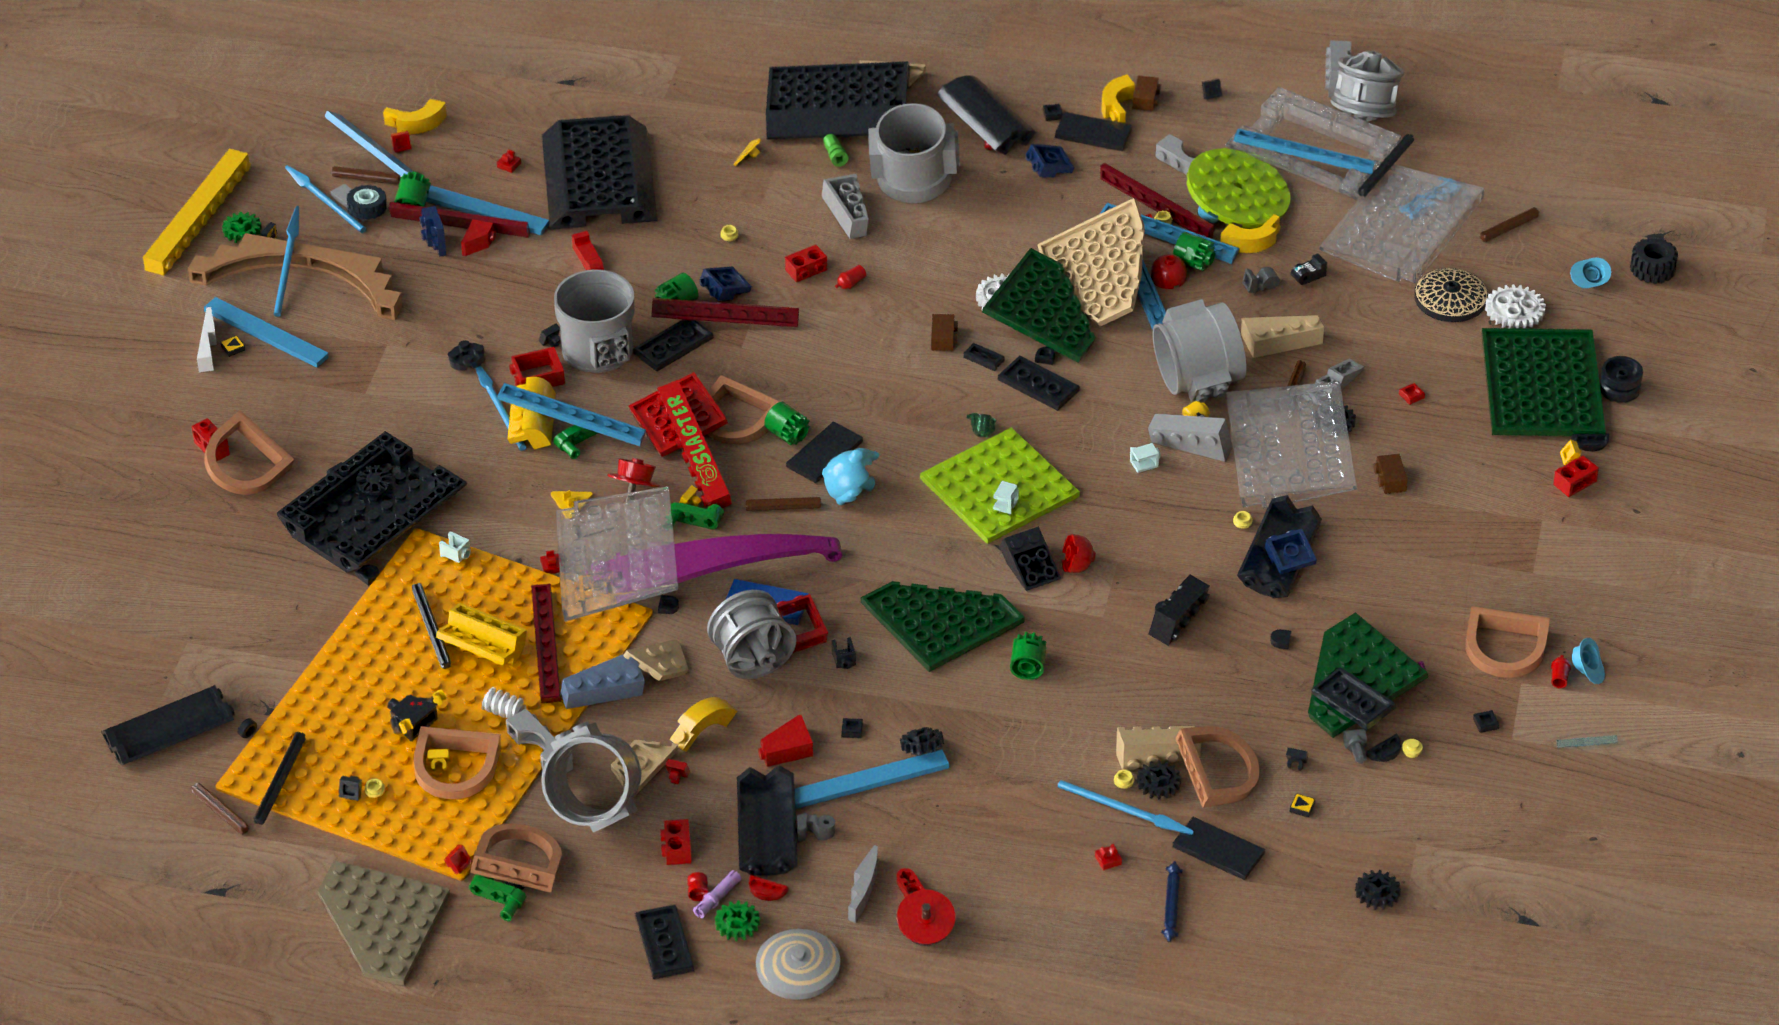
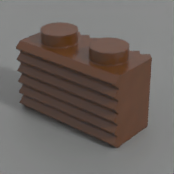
M1138 75L1133 94V109L1153 111L1154 105H1158L1159 95L1157 94L1161 93V84H1158L1159 78Z
M932 314V351H953V345L957 344V333L954 332H958V321H954V314Z
M1400 454L1377 456L1373 468L1374 473L1379 475V487L1383 488L1385 494L1406 492L1408 477Z

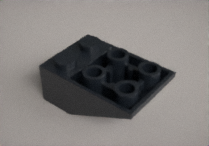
M1039 526L1006 537L1000 543L999 547L1007 565L1025 591L1061 579Z

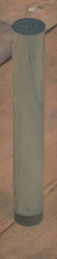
M1617 735L1563 739L1556 740L1557 748L1613 744L1618 742Z

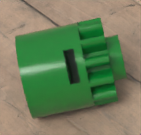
M419 172L403 173L394 202L425 207L431 186L430 179L425 178V175Z
M1183 232L1177 239L1173 255L1180 257L1185 265L1204 271L1205 268H1208L1214 262L1216 251L1214 250L1215 247H1213L1214 242Z
M683 272L657 286L654 290L656 293L655 298L696 301L699 297L695 282L688 274Z
M778 402L768 411L764 426L789 445H797L798 441H802L807 436L810 420L785 402Z
M1025 632L1024 636L1018 634L1017 638H1014L1010 661V671L1013 675L1020 679L1033 680L1043 674L1047 642L1042 641L1043 636H1037L1035 632L1032 634Z

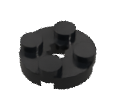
M467 340L459 342L458 346L454 347L447 354L451 367L460 371L467 370L466 367L470 366L473 369L477 368L485 361L484 346L477 343H469Z

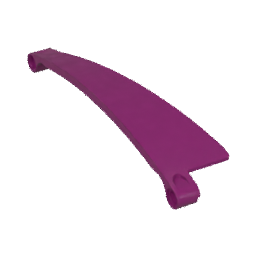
M798 534L737 535L694 540L641 551L599 564L593 568L592 574L594 585L599 589L608 588L614 580L617 603H627L672 585L740 565L811 553H820L828 561L835 562L840 560L843 555L840 541L835 537Z

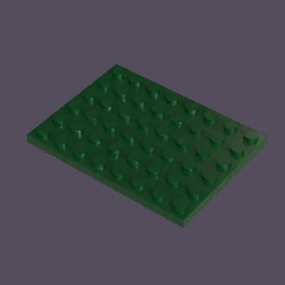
M1482 328L1481 336L1492 435L1572 436V434L1606 433L1593 329Z

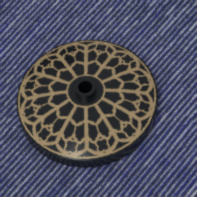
M1442 268L1426 273L1417 281L1414 293L1415 302L1423 313L1444 322H1463L1477 317L1486 308V299L1488 298L1487 287L1481 279L1470 272L1454 268Z

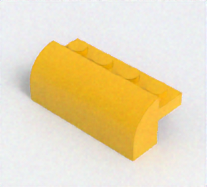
M527 377L526 384L516 386L552 399L556 397L551 384L543 378ZM511 404L508 441L510 444L529 440L534 450L549 446L552 443L554 418Z
M459 603L449 610L448 624L437 631L436 638L443 640L445 643L458 646L462 650L477 654L479 657L494 661L496 664L504 665L507 662L514 664L520 657L525 645L527 630Z

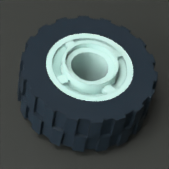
M361 185L351 189L347 194L348 212L354 218L362 220L380 217L387 210L385 191L374 185Z

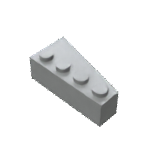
M1155 414L1148 427L1151 443L1226 462L1232 449L1226 418Z

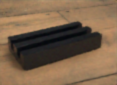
M972 343L963 353V358L992 371H996L997 367L1005 359V356L975 343Z

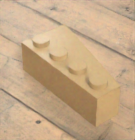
M1318 315L1242 318L1241 336L1253 358L1323 344L1324 326Z
M1153 726L1152 729L1142 730L1141 727H1133L1132 730L1117 727L1116 756L1122 770L1143 768L1144 764L1149 766L1150 761L1157 764V761L1160 760L1161 764H1164L1166 761L1173 763L1183 760L1176 742V736L1181 728H1191L1194 726H1170L1168 729ZM1197 743L1194 746L1200 757L1201 743Z

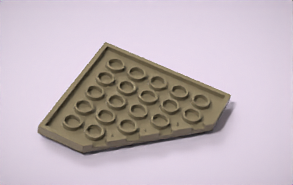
M333 861L318 889V895L321 901L324 902L331 919L337 925L343 940L349 946L352 956L358 962L364 977L404 986L450 895V889Z

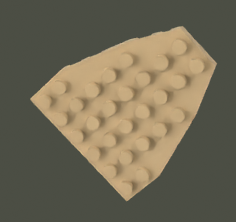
M1134 198L1037 244L1040 253L1063 264L1065 276L1069 278L1073 286L1072 291L1074 295H1077L1081 304V311L1099 326H1103L1134 310L1141 280L1145 234L1142 217Z

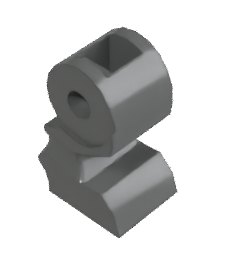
M1263 267L1256 276L1252 270L1245 269L1242 283L1249 293L1255 294L1257 291H1264L1265 288L1273 289L1277 287L1280 279L1272 268Z
M806 812L797 815V842L804 841L808 831H812L818 840L832 838L835 834V819L829 815H823L818 818L816 814L809 815Z

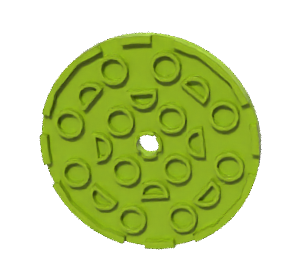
M1228 148L1208 150L1195 157L1187 171L1186 184L1192 198L1207 213L1212 212L1218 216V220L1224 223L1232 224L1233 222L1241 224L1242 228L1255 229L1263 226L1273 214L1282 218L1288 210L1290 191L1287 183L1277 169L1252 154Z

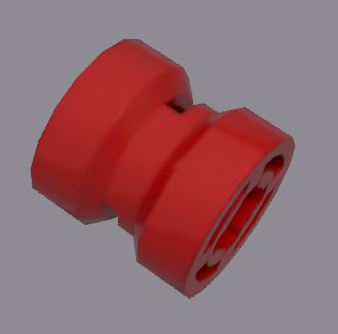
M694 872L687 877L688 897L693 901H702L704 895L709 893L707 875L702 872Z

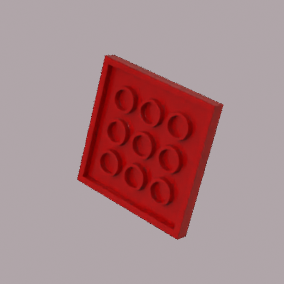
M695 372L678 380L703 436L728 424L727 418ZM656 391L628 407L641 428L646 430L645 434L660 456L664 457L679 448L675 441L677 435H672L669 428L671 422L670 420L666 421L662 410L665 409L664 406H659L656 398L659 393Z

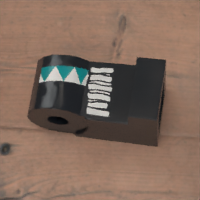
M1317 253L1312 256V260L1295 265L1291 270V276L1300 285L1311 283L1326 276L1327 262Z

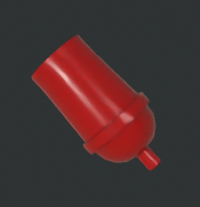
M857 265L846 272H842L837 279L838 284L835 287L851 289L856 283L867 276L865 269L861 265Z
M1561 655L1551 663V684L1556 688L1567 686L1571 670V663L1564 655Z

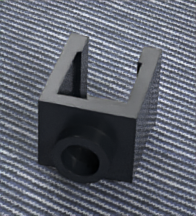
M847 637V649L837 650L836 640H831L832 655L836 668L849 669L855 666L856 653L851 637Z

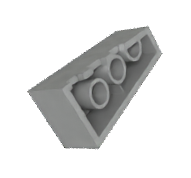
M1330 40V47H1326V68L1329 69H1326L1325 79L1329 80L1325 81V90H1328L1329 98L1335 96L1334 90L1337 86L1338 70L1340 67L1338 64L1339 58L1351 56V41Z
M857 174L824 179L822 198L849 239L866 236L868 215L865 204H863L862 194L860 193V185L857 182Z

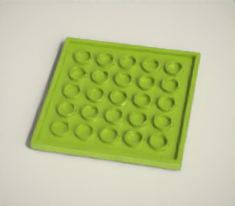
M1012 427L920 473V479L987 544L1080 497V491ZM1002 481L1017 485L1019 490V500L1014 508H1011V514L993 509L994 504L998 500L994 499L993 495Z

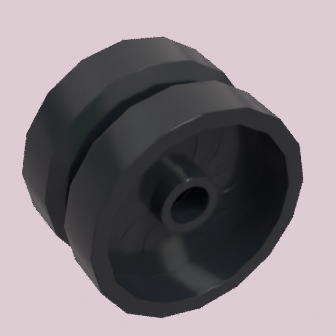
M1627 356L1611 357L1604 362L1600 379V390L1603 396L1618 403L1630 402L1636 399L1640 394L1643 367L1641 364Z

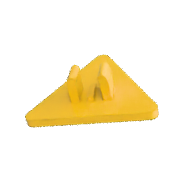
M761 139L751 141L733 165L736 166L747 154L752 158L756 157L760 153L756 146L761 142Z
M570 490L552 491L551 496L566 518L572 519L589 501L593 493Z

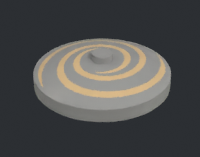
M807 929L782 931L770 937L760 947L756 957L757 976L762 985L777 996L795 1000L816 997L827 991L836 982L840 973L839 951L830 939L818 932Z

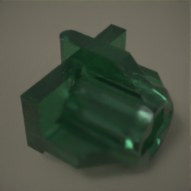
M978 413L967 415V419L971 420L972 430L976 436L988 437L995 431L996 419L992 418L991 415Z

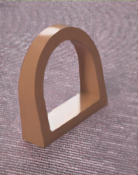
M720 375L708 390L716 404L728 394L766 412L756 424L748 429L735 432L716 429L707 435L714 440L728 444H743L755 441L769 431L764 426L765 417L768 411L780 401Z
M241 410L215 431L209 440L204 457L205 467L211 479L221 488L242 495L264 491L290 471L295 460ZM235 431H239L268 457L275 466L265 475L254 480L242 481L231 478L217 464L215 451L218 445Z
M1471 606L1465 645L1468 658L1477 668L1493 676L1513 678L1529 674L1543 661L1550 618ZM1477 628L1537 636V645L1534 651L1521 661L1513 663L1498 662L1487 657L1478 647L1476 642Z
M421 726L414 753V771L418 784L429 794L444 799H460L480 792L494 777L501 752V735ZM429 748L487 753L485 763L479 773L462 783L447 784L433 779L424 768Z
M1216 726L1181 728L1179 730L1176 742L1202 808L1239 802L1249 796L1258 781L1260 770L1254 751L1244 739L1228 729ZM1220 742L1235 749L1247 765V781L1238 787L1212 789L1194 744Z
M500 824L489 828L482 834L474 854L470 873L552 892L562 851L560 845L552 836L538 828L524 824ZM508 839H520L540 847L547 854L550 863L548 868H542L490 855L487 852L497 842Z

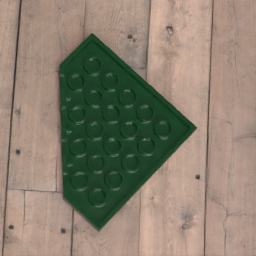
M1030 248L985 304L982 313L1079 363L1095 341L1094 332H1091L1089 321L1081 311L1078 297L1072 291L1073 286L1069 278L1065 276L1063 264Z
M892 581L861 597V604L928 672L1025 622V617L1002 594L993 593V596L983 595L980 591L966 590V592H957L955 588L939 587V589L927 588V585L912 583L911 586L900 585V582Z
M1355 612L1324 632L1313 687L1341 667L1392 701L1427 679L1428 673ZM1311 694L1308 709L1309 718L1332 738L1356 724Z

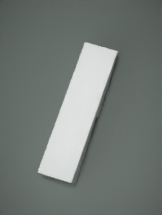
M211 307L206 308L197 355L199 372L214 370L210 346L217 345Z

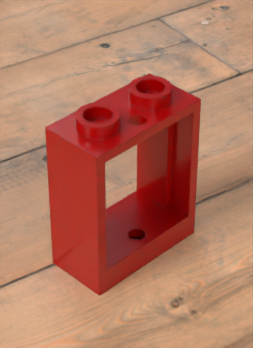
M555 347L511 356L512 364H509L511 375H515L514 381L516 386L526 384L527 377L523 378L521 371L550 365L551 372L529 377L543 378L552 387L565 384L564 369Z
M810 594L805 596L799 595L792 600L777 603V609L781 618L806 609L815 628L814 630L796 635V645L793 653L827 642L828 631Z

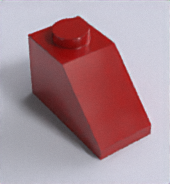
M472 220L461 241L462 256H468L489 248L491 242L496 238L493 223Z

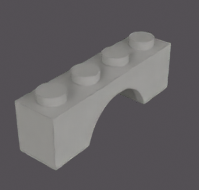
M1169 134L1156 144V158L1187 175L1189 166L1194 158L1187 156L1183 152V141Z
M524 709L506 719L507 733L518 745L529 743L543 748L544 751L540 755L541 768L543 769L547 758L553 751L550 743L556 741V739L550 734L549 729L538 721L536 715ZM572 754L568 760L567 772L573 770L572 760L574 758Z

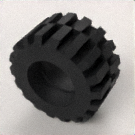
M1651 237L1642 239L1633 246L1630 270L1635 277H1639V280H1644L1646 283L1657 284L1658 282L1664 283L1669 281L1676 272L1677 248L1672 246L1671 242H1666L1665 239L1661 240Z

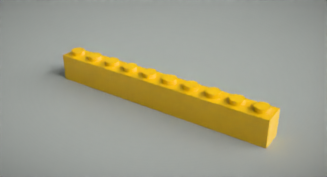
M229 148L143 256L145 271L164 276L172 268L175 261L189 247L191 241L199 234L202 227L207 224L209 218L215 214L217 208L224 202L228 194L241 181L243 175L249 171L251 163L248 153Z

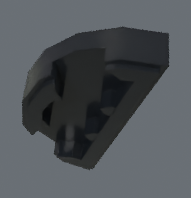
M1572 434L1571 440L1577 441L1579 449L1593 452L1607 446L1609 434Z
M1394 734L1366 751V757L1378 762H1387L1395 759L1401 750L1399 736Z

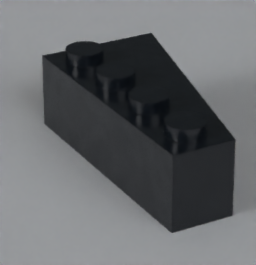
M1190 574L1179 585L1177 591L1174 590L1171 593L1169 600L1166 599L1162 603V607H1158L1155 610L1148 635L1167 646L1173 640L1176 641L1181 634V629H1186L1189 625L1191 616L1195 617L1200 610V605L1207 602L1210 596L1208 594L1210 585Z

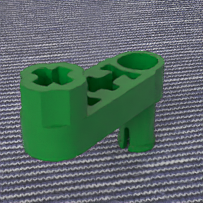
M573 425L557 434L553 442L561 451H565L571 459H576L580 456L581 452L575 445L596 435L598 432Z
M673 502L666 512V518L662 522L661 527L664 531L671 532L676 521L707 529H716L724 515V510L717 504H712L708 509Z
M478 874L474 876L469 884V890L474 895L505 904L500 912V917L505 921L512 920L517 909L522 907L527 898L526 894L520 889L494 881V878Z

